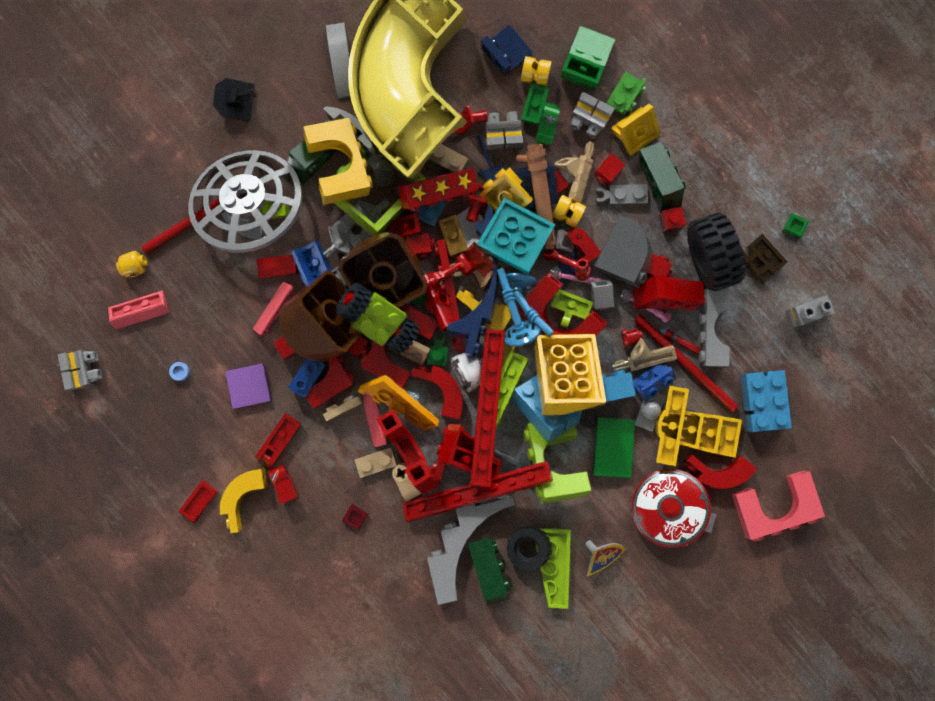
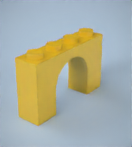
M350 118L304 126V139L308 153L336 149L345 153L352 163L350 168L342 174L319 179V191L324 205L368 196L370 188L373 187L371 177L367 176L365 171L367 170L366 160L361 158V144L355 138L357 136L356 127L351 125Z

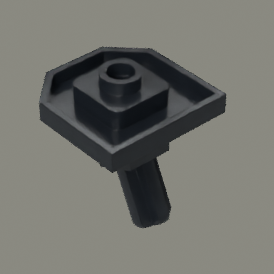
M225 78L215 85L214 108L223 117L250 122L253 98L256 97L254 92L255 84Z

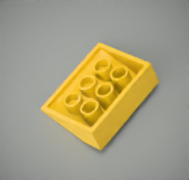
M595 334L552 335L550 337L548 335H539L536 338L534 352L542 415H564L606 403Z

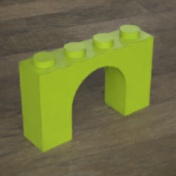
M528 423L523 431L525 442H528L529 449H527L529 460H532L533 465L544 462L543 453L547 447L554 444L573 442L577 436L576 427L574 426L566 432L563 431L562 435L548 443L531 423ZM551 470L553 482L536 486V495L541 499L542 504L586 497L591 492L587 472L561 475Z

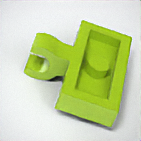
M559 289L553 298L550 308L564 313L559 326L567 328L572 316L584 320L589 315L593 302Z

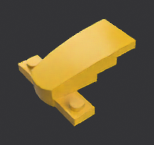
M669 386L665 410L660 413L655 424L657 437L660 438L656 463L676 466L679 445L736 458L742 420L705 413L686 412L689 389Z

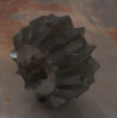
M382 153L375 154L367 160L368 175L375 186L378 188L386 187L395 181L394 167Z

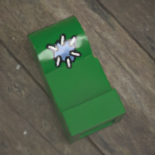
M545 105L535 139L536 142L552 145L560 112L559 108Z

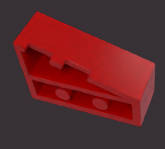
M655 275L641 284L640 288L633 287L635 309H686V311H695L698 309L697 307L705 304L703 282Z
M449 424L437 462L471 474L475 437L470 436L461 425ZM494 455L491 477L499 474L502 464Z

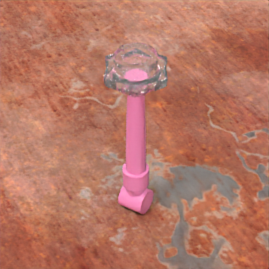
M557 265L551 268L549 272L557 280L563 278L588 283L589 285L591 281L604 280L602 278L595 279L590 277L588 280L581 281L576 278V275L561 273Z
M631 287L628 289L624 288L620 293L621 304L630 300L634 302ZM646 309L656 317L661 318L664 323H667L672 318L670 313H663L660 309Z

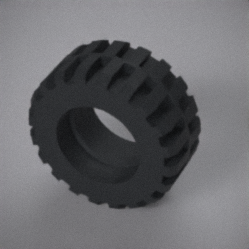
M714 213L691 221L687 226L689 251L696 271L705 287L711 291H718L741 283L746 276L745 256L743 255L740 239L735 232L736 230L732 226L731 221L727 219V216L722 213Z

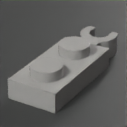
M647 184L609 185V190L602 187L596 189V193L600 192L603 194V198L596 199L597 203L609 200V205L648 204Z

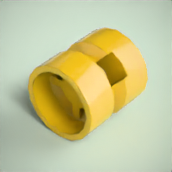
M525 56L520 81L528 83L535 81L538 85L546 86L551 61L541 59L537 62L536 58Z
M562 195L552 216L559 221L565 220L567 225L576 228L586 206L578 202L572 203V199ZM569 209L574 212L573 215L567 214Z

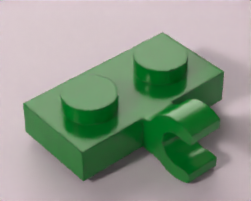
M531 83L521 117L522 122L539 126L545 105L558 108L556 104L546 103L549 88Z

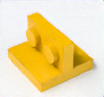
M650 104L640 107L611 127L612 133L623 141L626 153L630 156L661 135L654 107Z

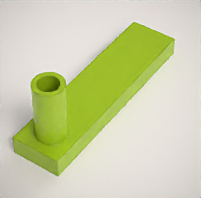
M513 351L510 352L501 371L496 430L501 424L502 417L514 394V389L517 388L529 362V358Z

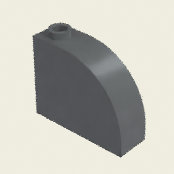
M621 216L594 266L602 274L640 288L641 284L647 279V273L652 263L651 243L636 222Z

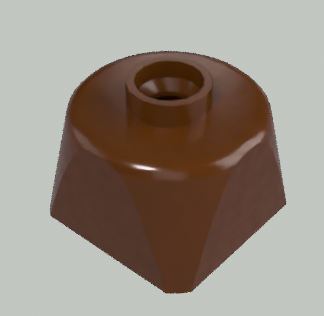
M378 233L366 238L340 260L338 265V271L348 287L358 283L369 290L372 295L377 293L397 308L423 295L427 290V282L413 248L404 238L396 234ZM387 266L392 272L382 275L377 271L376 267Z
M328 270L286 302L281 308L279 315L280 328L286 342L301 357L314 362L326 361L345 353L362 334L351 326L350 321L337 313L338 302L342 299L341 296L345 294L347 288L333 272Z

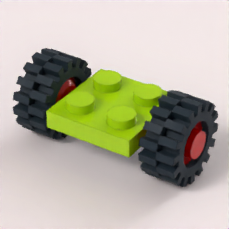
M354 283L353 286L351 285L349 290L346 289L336 309H338L337 313L351 322L350 324L353 328L381 346L386 344V346L399 354L401 352L404 353L405 349L408 350L409 345H413V340H416V335L419 333V326L408 318L403 311L377 293L372 295L369 290L358 283Z

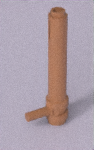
M543 144L527 146L528 151H526V155H517L516 161L518 163H528V170L531 171L537 215L553 223L546 173L548 166L547 160L544 158L546 151L543 148ZM554 229L543 249L555 248L556 238Z

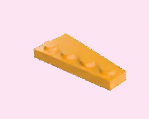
M386 375L359 387L358 392L363 395L368 393L373 396V401L378 404L383 402L389 406L390 411L393 409L396 413L405 415V420L424 431L437 427L440 420Z

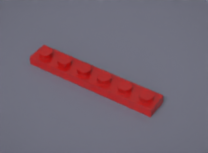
M445 239L437 240L438 246L434 247L436 258L440 257L441 264L438 265L439 271L450 267ZM450 275L444 279L445 283L441 285L442 290H445L451 298L449 307L455 321H458L460 318L452 276ZM455 336V339L452 340L454 351L458 350V354L465 353L464 339Z

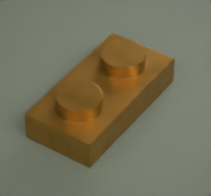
M457 215L439 220L438 222L450 256L454 257L468 252L469 249Z

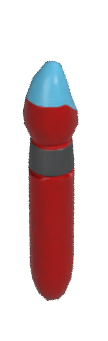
M660 329L664 337L671 339L691 352L699 354L701 351L699 347L673 334L671 330Z

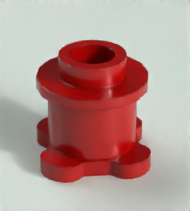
M637 327L629 331L621 330L624 349L636 345L640 338L644 340L642 330H638Z

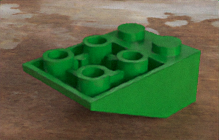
M580 26L560 78L595 91L615 39Z

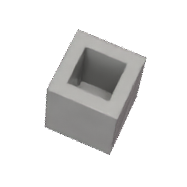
M609 279L591 281V298L594 308L608 310L609 307H614L613 284Z

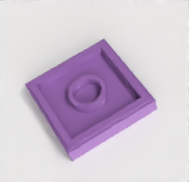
M263 363L225 371L233 409L272 401Z

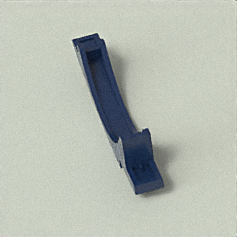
M492 206L487 207L484 222L475 223L476 234L480 238L494 216ZM492 256L493 277L486 296L471 313L458 321L449 323L447 327L449 335L468 339L465 355L471 359H474L476 354L479 355L481 349L479 340L480 336H484L485 324H492L498 290L497 270L499 269V259Z

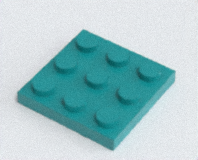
M504 198L476 247L528 275L555 224Z

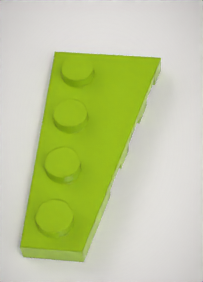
M540 528V530L546 533L547 537L549 536L550 543L552 544V553L549 556V560L540 567L548 607L568 609L571 529Z

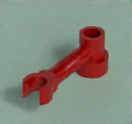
M554 248L548 249V252L552 253L550 255L543 253L544 259L547 261H558L574 268L578 280L585 281L590 278L591 269L586 259L572 260L559 254Z
M461 254L455 259L456 264L443 271L433 273L431 275L433 278L429 279V281L435 286L457 271H461L465 277H468L475 272L477 266L473 261H469L464 254Z

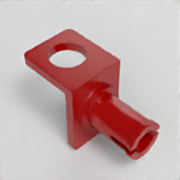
M466 106L459 115L467 123L452 134L467 132L475 123H485L488 120L486 110L471 112L470 106Z
M477 183L478 189H484L482 187L483 184ZM476 191L472 192V195L468 197V203L471 205L466 217L467 221L473 223L477 222L481 208H486L487 200L475 196Z

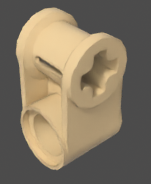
M399 463L393 469L392 475L403 498L407 502L422 493L412 485L406 473L404 476L398 475L400 469L408 468L406 463Z

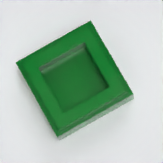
M791 213L782 231L800 239L809 221Z

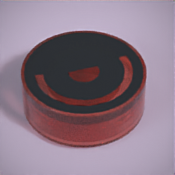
M585 409L582 411L579 422L583 427L593 428L596 426V417L599 416L595 410Z

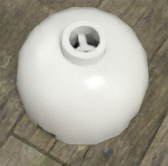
M461 353L450 359L451 363L455 362L456 366L453 367V370L463 387L467 385V392H471L480 386L482 358L478 359L475 356L474 359L467 358L465 353Z

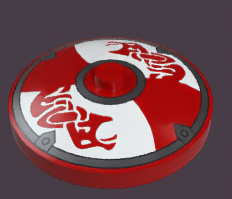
M663 469L648 475L637 486L632 499V516L638 530L649 541L659 546L676 548L694 542L703 534L710 520L711 504L706 489L694 476L677 469Z

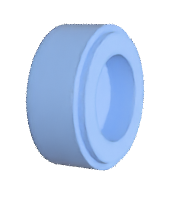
M176 362L170 367L169 374L175 381H185L190 375V368L185 363Z

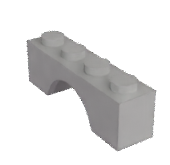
M706 289L704 290L705 304L702 305V313L699 316V322L702 324V332L699 334V342L702 343V351L699 352V362H702V367H728L730 347L719 341L715 334L714 326L717 317L723 311L730 309V289L718 291Z

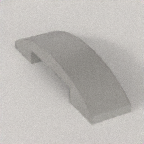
M345 23L326 25L338 99L350 97L348 81L350 55Z
M323 108L328 120L335 121L350 118L351 125L356 127L357 136H359L357 139L362 149L374 160L378 158L373 142L356 117L338 108Z

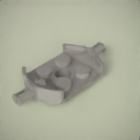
M386 198L378 205L358 200V204L354 207L375 224L382 217V211L390 203ZM345 214L333 226L328 227L332 244L331 247L323 252V255L327 259L335 252L346 255L357 244L372 235L362 226H360L362 228L361 234H353L352 228L360 225L349 215Z

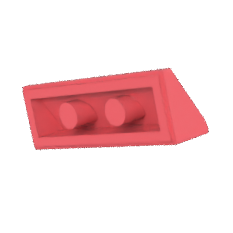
M285 282L281 284L253 327L255 332L266 336L279 316L281 308L294 293L295 288Z
M162 290L108 307L109 322L114 329H120L168 314L169 307L164 291Z
M368 393L361 394L373 446L386 445L388 443L387 437L376 420L381 417L379 404L373 401V396Z

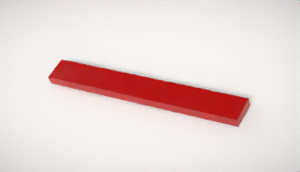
M485 329L470 486L490 488L505 338V331Z
M544 461L491 477L490 488L470 486L469 483L404 502L402 504L405 522L409 523L553 482L549 462Z

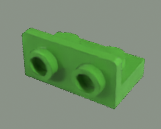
M625 72L606 104L614 107V111L625 117L626 113H631L637 104L634 101L637 95L641 97L645 91L646 86L644 84L646 79L643 78L641 81Z

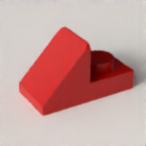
M413 213L394 220L389 225V233L399 235L402 238L421 234L419 213Z

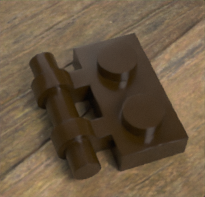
M763 234L759 235L746 247L751 252L748 256L743 251L745 265L753 273L752 276L762 284L768 280L763 274L764 272L768 271L771 275H774L788 262ZM756 258L763 266L758 268L752 260Z

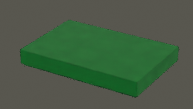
M596 417L592 475L631 478L635 420Z

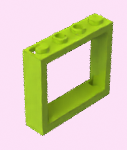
M374 144L377 154L411 183L426 179L422 174L416 180L408 178ZM362 149V153H360L361 158L367 160L370 156ZM351 160L346 166L342 165L339 168L337 175L346 172L350 168ZM399 198L374 224L347 200L334 203L371 235L383 233L405 210L402 209Z

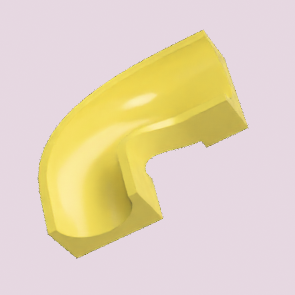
M374 0L358 27L350 53L348 69L349 91L355 114L362 128L383 155L408 178L415 180L420 175L426 161L440 144L454 131L462 128L467 123L461 115L436 93L430 81L431 67L437 55L468 20L463 8L454 0Z

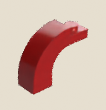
M417 366V369H412L411 377L434 382L442 389L444 404L441 415L460 419L463 400L461 390L455 379L448 372L437 366H432L431 373L428 372V368Z
M691 454L684 458V461L688 463L686 467L694 473L698 472L695 478L700 483L720 489L732 488L744 483L757 470L743 456L738 455L729 466L719 471L709 469Z

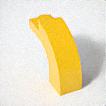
M265 468L248 471L239 475L225 489L220 503V515L228 514L226 525L230 529V533L243 530L240 503L245 494L251 490L268 487Z

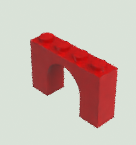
M547 273L525 299L530 308L533 307L540 314V318L554 330L553 335L595 334L596 337L606 326L607 322L593 310L574 329L561 330L551 324L547 316V306L563 284L553 275ZM519 306L517 308L519 316L525 321L528 320L527 317L524 316V311Z
M408 304L400 306L399 309L418 324V334L431 341L439 327L438 322ZM372 340L370 352L364 354L360 361L363 363L361 367L378 377L388 376L403 389L411 373L394 364L388 358L386 344L381 346Z
M284 336L274 342L284 360H288L297 354L286 342ZM341 355L328 360L329 370L326 377L312 386L306 395L313 409L320 407L355 385L353 382L355 377L350 369L346 371L343 366L345 361Z
M393 409L377 418L376 420L384 435L394 444L408 468L404 470L412 485L424 495L441 485L405 421Z

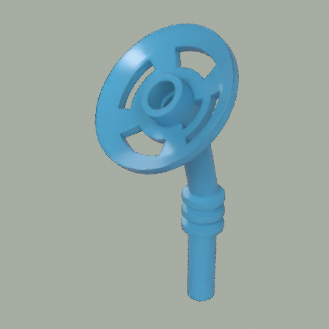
M498 269L497 273L503 289V299H505L504 302L508 305L514 325L505 332L504 341L508 346L512 347L526 345L539 336L541 329L535 323H531L530 320L521 321L515 304L516 298L513 297L515 295L512 293L513 289L510 288L505 269Z
M523 273L506 274L510 288L513 289L512 293H514V297L525 313L524 316L531 323H535L549 337L552 336L554 330L540 318V314L533 307L530 308L521 294L523 291L536 287L537 280Z

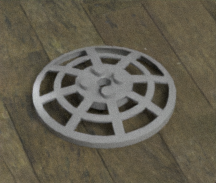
M259 150L236 152L217 160L199 176L190 193L188 203L189 217L197 234L212 247L232 253L255 251L276 242L292 227L302 206V186L294 169L281 157ZM251 156L249 161L238 162L227 167L224 165V163L233 159ZM260 156L268 157L280 162L285 168L274 171L267 165L257 161ZM246 166L244 174L233 177L230 173L232 169ZM255 167L269 173L260 179L252 175ZM217 168L219 172L210 180L206 189L198 190L204 179ZM290 173L295 187L294 199L283 196V186L279 177ZM223 175L227 181L223 184L222 188L212 189L215 182ZM274 180L276 195L266 193L264 185ZM242 193H247L246 197L239 199ZM209 196H219L220 205L211 211ZM195 197H203V207L206 216L199 223L196 221L193 211ZM265 202H274L270 210L263 216L260 210ZM280 204L292 206L287 218L273 231L267 221L276 214ZM223 211L232 216L230 224L221 222L216 217ZM253 215L256 219L252 223L238 225L240 218ZM212 222L217 227L229 231L228 242L212 238L203 229ZM261 226L266 233V236L261 239L247 243H236L237 232L250 231Z

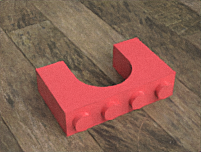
M803 470L786 476L792 495V507L788 514L780 519L772 520L765 516L761 510L755 489L746 488L731 493L745 538L753 540V542L764 539L765 535H779L783 533L782 530L798 529L801 527L800 524L806 522L808 524L817 523L819 518L825 517L810 471Z

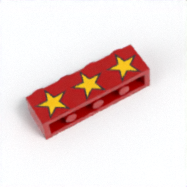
M473 168L462 169L397 186L402 209H410V212L422 210L421 206L427 205V207L439 205L438 201L442 200L445 203L455 201L456 196L461 195V198L469 197V195H472V192L478 191Z

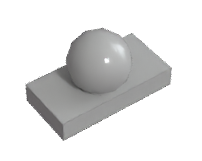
M658 393L647 401L643 399L635 419V426L653 432L666 396Z

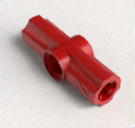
M435 272L424 274L427 282L425 293L428 298L425 302L426 307L431 313H434L440 330L447 331L448 324L455 322L449 307L451 298L445 290H442L440 283L433 286L429 279L433 278L431 275Z

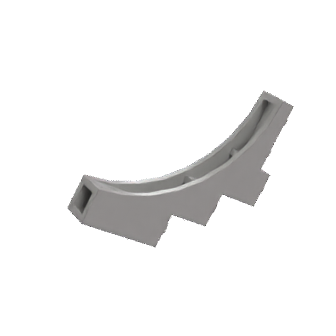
M507 494L497 497L496 500L490 501L489 499L476 505L472 504L458 508L456 512L459 525L452 522L445 524V528L441 529L446 552H442V550L430 552L431 555L427 558L438 605L457 601L456 568L460 553L467 539L476 527L489 516L515 505L513 496Z

